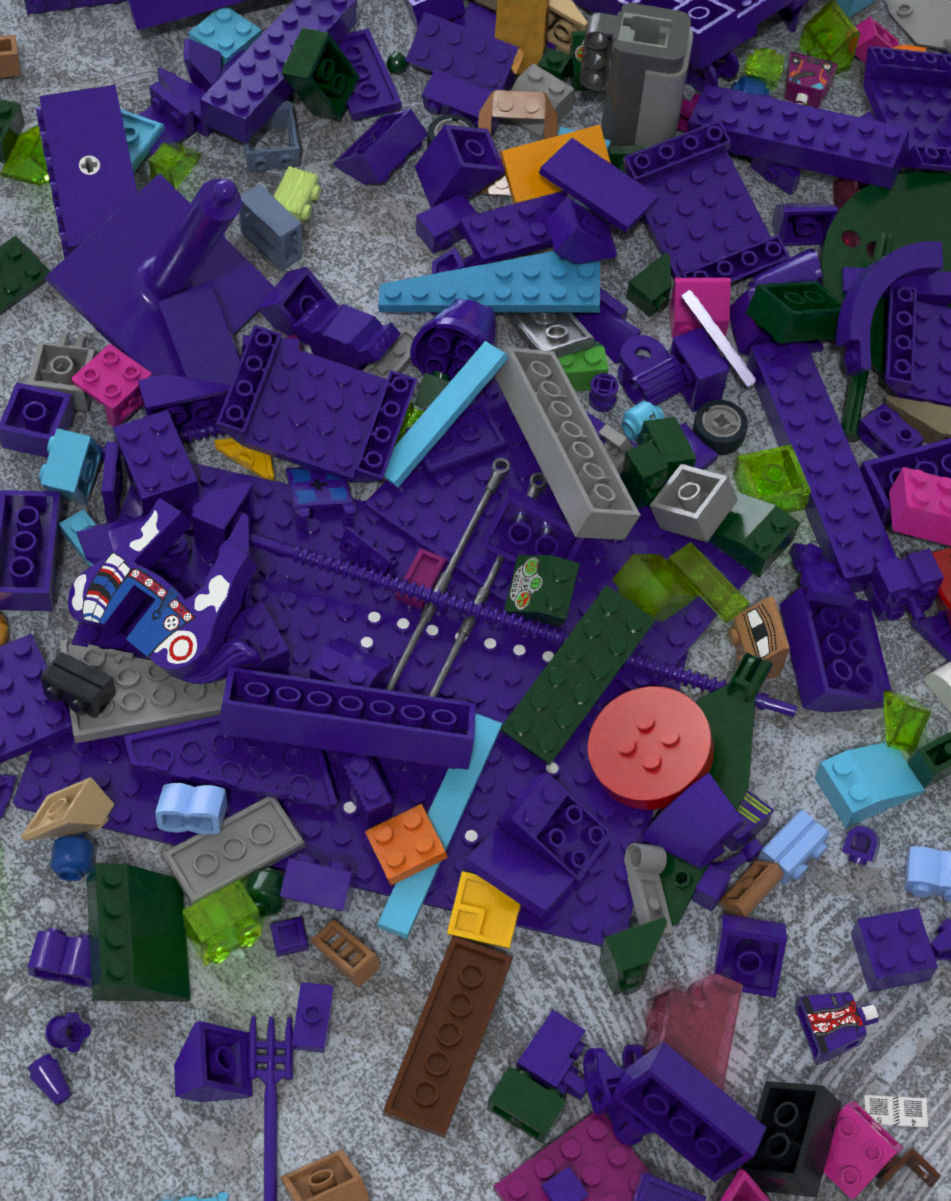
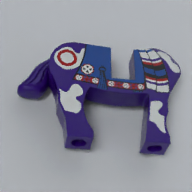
M159 498L146 521L134 530L120 547L83 571L74 580L68 598L69 612L74 619L83 625L94 626L110 634L117 635L148 594L155 601L126 640L167 674L176 679L192 684L217 682L227 678L229 667L243 669L257 664L261 659L259 651L240 639H234L223 644L229 625L239 611L245 588L258 566L247 554L224 541L219 548L217 564L210 579L197 593L185 599L171 584L149 570L193 524L181 511Z

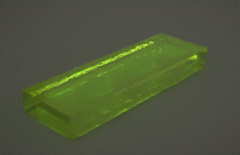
M691 542L668 558V563L726 623L749 607L750 602Z

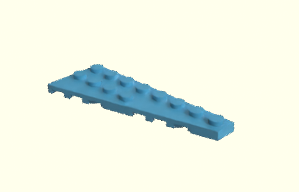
M552 251L380 284L378 308L379 312H441L451 305L454 300L460 298L478 302L483 306L490 307L494 312H600V260L575 264L567 258L561 259Z

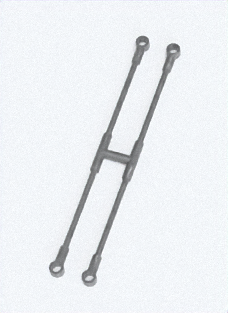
M498 458L493 462L492 475L485 487V493L445 572L441 573L433 589L434 592L440 589L442 594L445 593L452 579L451 574L491 495L495 494L501 480L509 475L510 464L506 459ZM497 467H504L505 470H498ZM543 473L532 474L530 477V488L526 495L537 499L539 493L546 490L547 480ZM541 481L543 484L536 485L534 482ZM498 555L483 587L479 588L474 598L476 605L483 603L484 606L490 594L489 589L505 559L504 557ZM429 602L428 605L425 604L420 614L421 619L385 690L393 691L427 622L431 621L437 607L433 606L432 602ZM471 615L469 618L465 616L458 630L459 635L429 696H437L465 638L469 636L477 621L475 616Z

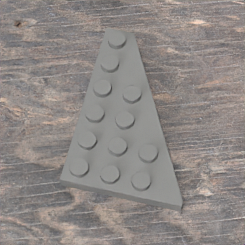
M68 640L60 641L61 652L112 676L116 688L115 696L108 705H105V708L97 718L87 714L83 716L78 715L70 708L75 743L157 729L221 714L227 678L209 684H192L170 676L153 661L136 658L133 653L114 649H101L99 646L89 645L87 648L69 644Z

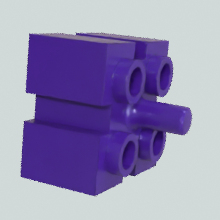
M929 548L907 555V558L898 560L896 557L875 563L871 573L873 580L868 581L864 594L870 602L871 609L878 622L887 619L889 621L897 620L905 614L904 611L908 610L915 622H921L925 619L924 612L932 607L944 576Z

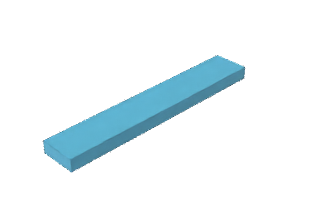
M486 341L481 345L396 444L383 477L385 480L397 488L403 483L509 359L506 353Z

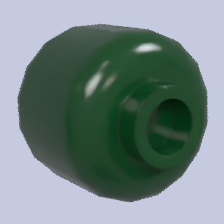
M264 868L250 874L242 900L247 909L255 916H272L281 911L285 898L280 897L284 880L280 872L271 868Z

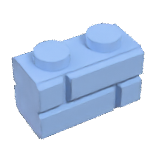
M800 810L761 850L758 860L778 863L784 874L780 880L783 885H786L792 878L798 881L809 868L806 865L812 857L818 860L828 849L826 841L829 832L821 824L815 822L804 810Z

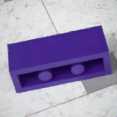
M435 69L421 96L424 107L430 113L435 115L439 113L442 115H462L478 128L479 110L492 91ZM492 118V135L495 134L502 120L501 118Z

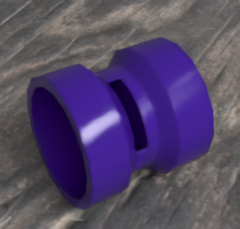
M601 373L593 377L588 399L590 406L594 410L607 412L614 408L619 388L618 381L614 376Z

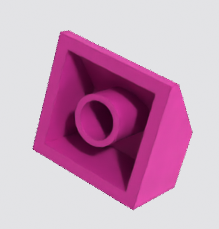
M675 278L669 307L671 338L702 327L681 299V295L688 290H692L726 337L730 318V278Z

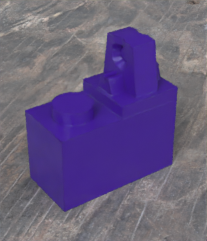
M552 1010L518 1060L516 1071L518 1069L525 1070L534 1077V1082L544 1088L550 1086L559 1091L562 1096L568 1093L581 1101L587 1092L585 1081L577 1076L579 1070L573 1066L574 1060L577 1061L587 1046L583 1042L586 1030Z

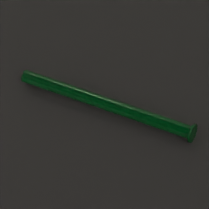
M881 233L877 237L872 263L891 253L894 240L892 235ZM883 294L876 305L871 322V358ZM869 370L857 376L851 375L842 421V429L848 442H857L860 438L857 433Z

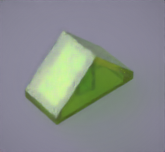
M886 690L883 692L887 746L912 753L917 748L931 711L912 697Z

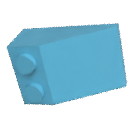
M894 741L846 750L820 763L814 778L845 828L916 797L925 791Z

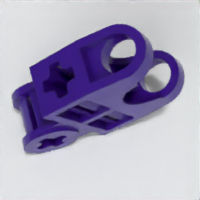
M640 1044L626 1045L622 1053L623 1065L620 1068L612 1061L611 1056H607L603 1048H590L585 1054L583 1069L585 1084L594 1114H609L615 1137L624 1145L634 1146L642 1140L644 1135H649L653 1131L645 1124H642L643 1122L617 1102L612 1095L625 1070L635 1063L633 1054L635 1053L637 1061L646 1055L647 1051Z

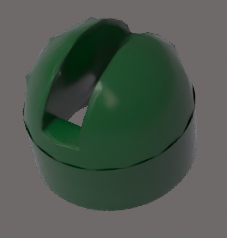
M394 51L386 63L388 71L393 74L404 72L409 66L405 61L406 57L400 52Z

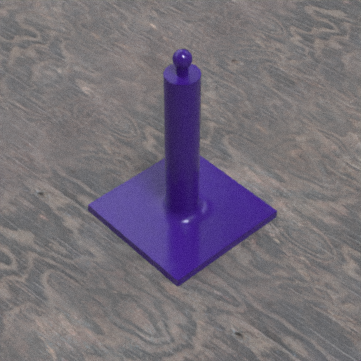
M160 173L45 277V280L111 345L150 371L152 376L168 374L185 378V372L158 302L211 281L233 336L259 311L257 308L274 289V286L223 236L241 210L242 200L235 183L228 179L209 180L201 186L190 203Z

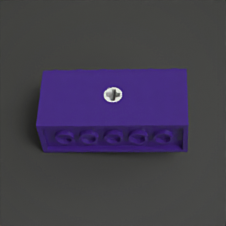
M116 85L39 96L41 106L35 107L64 259L137 194Z

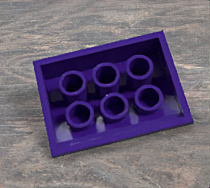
M801 587L779 604L803 709L830 713L889 708L895 705L869 601L857 599L852 608L809 601L805 596L808 589Z

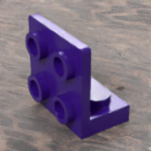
M155 82L149 87L151 106L138 115L164 124L165 131L149 150L151 156L159 159L195 132L193 109L160 83Z

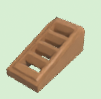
M335 919L331 920L311 939V943L357 987L362 986L381 966L377 955ZM338 933L340 936L328 947L326 943ZM347 942L348 945L338 954H336V952ZM357 952V954L347 963L346 960L353 953Z

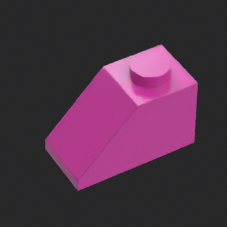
M871 16L845 33L848 41L846 45L847 50L851 56H857L864 63H866L867 50L870 46L893 48L899 45L898 39Z

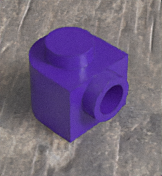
M865 826L855 827L847 834L842 852L849 854L848 861L866 866L868 861L875 862L880 848L879 835L871 828Z

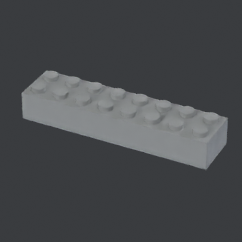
M506 347L504 353H506L509 359L494 376L574 536L579 538L624 540L640 517V513L555 352Z

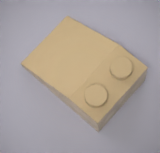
M549 0L546 40L556 45L557 49L569 55L571 32L586 31L588 22L572 0Z

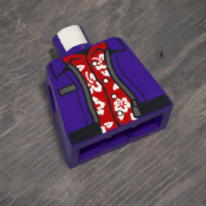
M850 992L803 996L799 998L795 1007L797 1017L816 1065H820L861 1045L867 1036L865 1026L878 1023V1013L875 1006L868 1004L857 1007L854 997Z

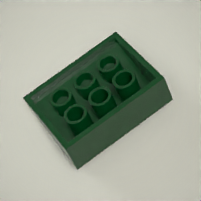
M95 863L86 878L92 1001L189 1002L190 986L183 891L176 878L129 864Z

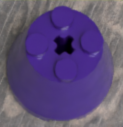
M460 298L454 300L451 305L424 324L417 332L410 349L413 366L416 365L423 376L425 373L432 375L435 370L449 375L448 381H451L485 341L496 347L497 325L494 311L490 307L483 306L472 300Z

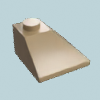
M91 777L47 795L21 837L24 841L81 834L90 829L98 830L107 823L109 819L108 814L113 808L114 803Z

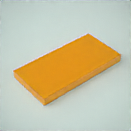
M601 125L500 151L513 204L564 191L540 175L539 171L540 167L571 138H574L611 164Z

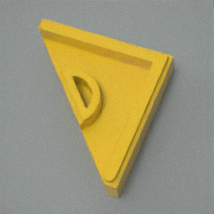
M233 438L214 440L217 451L261 478L274 481L270 455L243 447Z

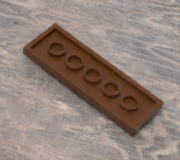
M454 935L452 936L386 1101L383 1116L439 1137H446L511 967L512 956Z

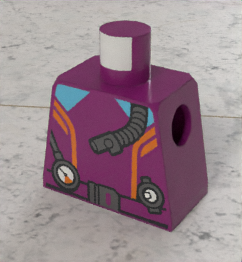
M791 51L786 71L784 98L796 104L815 108L820 107L833 85L838 63Z

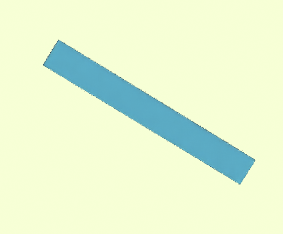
M476 713L475 738L469 769L448 768L427 814L446 852L502 727V723ZM442 861L395 884L378 921V928L405 939L408 938Z

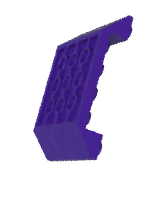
M870 46L867 50L863 88L879 122L910 128L909 150L902 167L951 171V55Z
M720 120L629 154L623 158L626 174L659 196L657 203L643 216V219L661 256L664 253L670 255L671 276L674 281L675 278H730L731 283L790 258L779 234L773 237L770 236L728 154L731 140Z
M891 283L888 290L885 382L899 398L931 402L951 407V308L917 301V288Z
M254 325L216 426L243 447L351 483L382 481L418 379L390 370L388 378L385 379L280 344L281 333Z

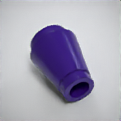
M50 1053L40 1057L27 1068L31 1074L29 1079L55 1106L62 1104L73 1095L69 1090L70 1088L58 1059H53Z

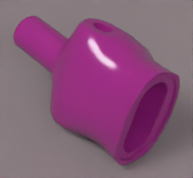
M694 94L690 101L683 98L678 129L689 132L688 121L701 97L700 94Z

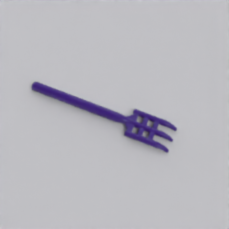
M252 1016L250 1021L248 1077L251 1080L259 1078L265 1084L263 1201H277L276 1084L281 1079H293V1029L291 1017H287L285 1042L275 1041L273 1016H270L268 1021L267 1041H257L256 1017ZM257 1049L267 1050V1056L257 1055ZM275 1050H285V1056H275ZM257 1064H267V1070H257ZM275 1064H285V1070H275Z

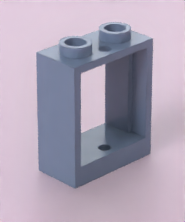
M284 101L259 129L287 127L290 147L252 150L250 140L247 143L243 142L247 172L300 166L299 144L291 101Z
M260 184L251 190H246L241 195L242 205L239 212L240 232L282 272L302 259L301 223Z

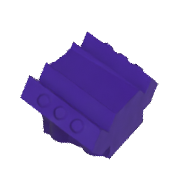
M328 298L316 301L292 327L310 345L313 355L361 371L366 368L368 363L378 361L401 335L392 323L382 325L375 316L345 304L335 307Z

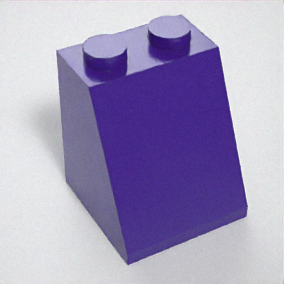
M444 124L414 166L431 208L460 193L466 199H469L505 172L488 129Z

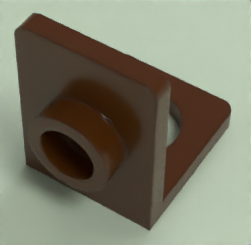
M912 1148L902 1159L895 1155L883 1168L886 1174L876 1187L881 1190L905 1165L930 1188L937 1183L941 1175ZM919 1165L923 1167L929 1175L924 1173L919 1167Z

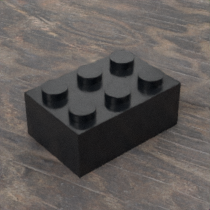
M765 1081L755 1118L766 1127V1130L754 1157L743 1163L741 1169L747 1172L763 1192L817 1198L842 1103L824 1085Z

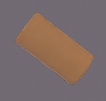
M756 859L720 899L719 904L728 915L748 917L783 878L782 869L776 862Z

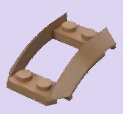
M494 90L479 110L478 128L488 129L490 134L492 118L542 120L544 121V139L557 136L558 115L546 93ZM505 172L475 195L511 196Z

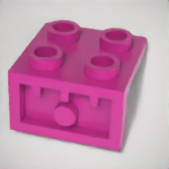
M109 344L72 377V383L105 406L107 423L115 427L121 425L141 406L138 380L146 379L152 376V373Z
M854 1100L847 1103L839 1112L824 1173L850 1199H855L895 1155H898L904 1147Z

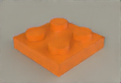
M422 804L365 831L391 886L448 858Z

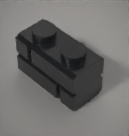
M63 652L59 653L53 660L52 665L47 667L40 678L44 695L49 700L55 703L62 701L68 704L73 712L81 716L87 714L97 718L105 708V705H108L116 694L112 676Z

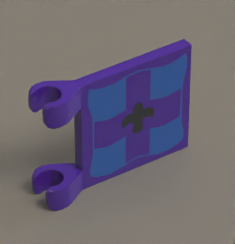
M306 467L285 468L298 528L309 527V510L341 508L343 524L355 523L354 514L356 513V507L352 502L346 480Z

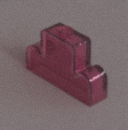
M711 974L690 984L686 993L671 988L656 995L653 998L651 1011L648 1013L645 1021L647 1031L642 1050L643 1055H646L664 1041L723 1091L743 984L719 974Z

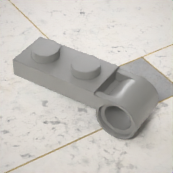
M630 844L626 849L624 861L638 924L642 925L665 917L667 925L662 939H667L674 934L659 875L666 866V852L661 846Z

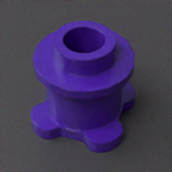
M69 1012L66 1016L57 1015L49 1020L45 1030L46 1040L50 1046L58 1049L67 1047L69 1052H78L84 1038L89 1037L91 1033L90 1026L84 1024L79 1019L77 1012Z

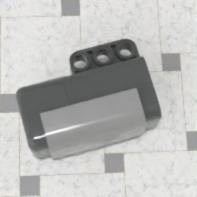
M627 3L622 6V11L618 12V16L604 13H596L590 16L584 38L579 79L585 88L605 92L601 129L604 139L611 141L610 146L640 145L650 147L676 137L693 42V32L690 29L691 18L685 12Z

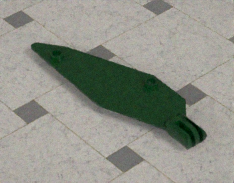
M747 652L744 653L728 685L696 701V704L707 719L714 739V759L709 773L736 811L749 788L756 697L773 666L772 662L766 659L762 660L761 657L752 656ZM666 852V866L659 875L671 923L676 925L680 922L694 895L696 886L710 863L698 869L688 864L685 860L676 858ZM687 877V881L680 884L681 879Z

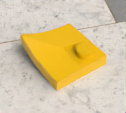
M462 871L447 934L510 949L521 904L478 875Z

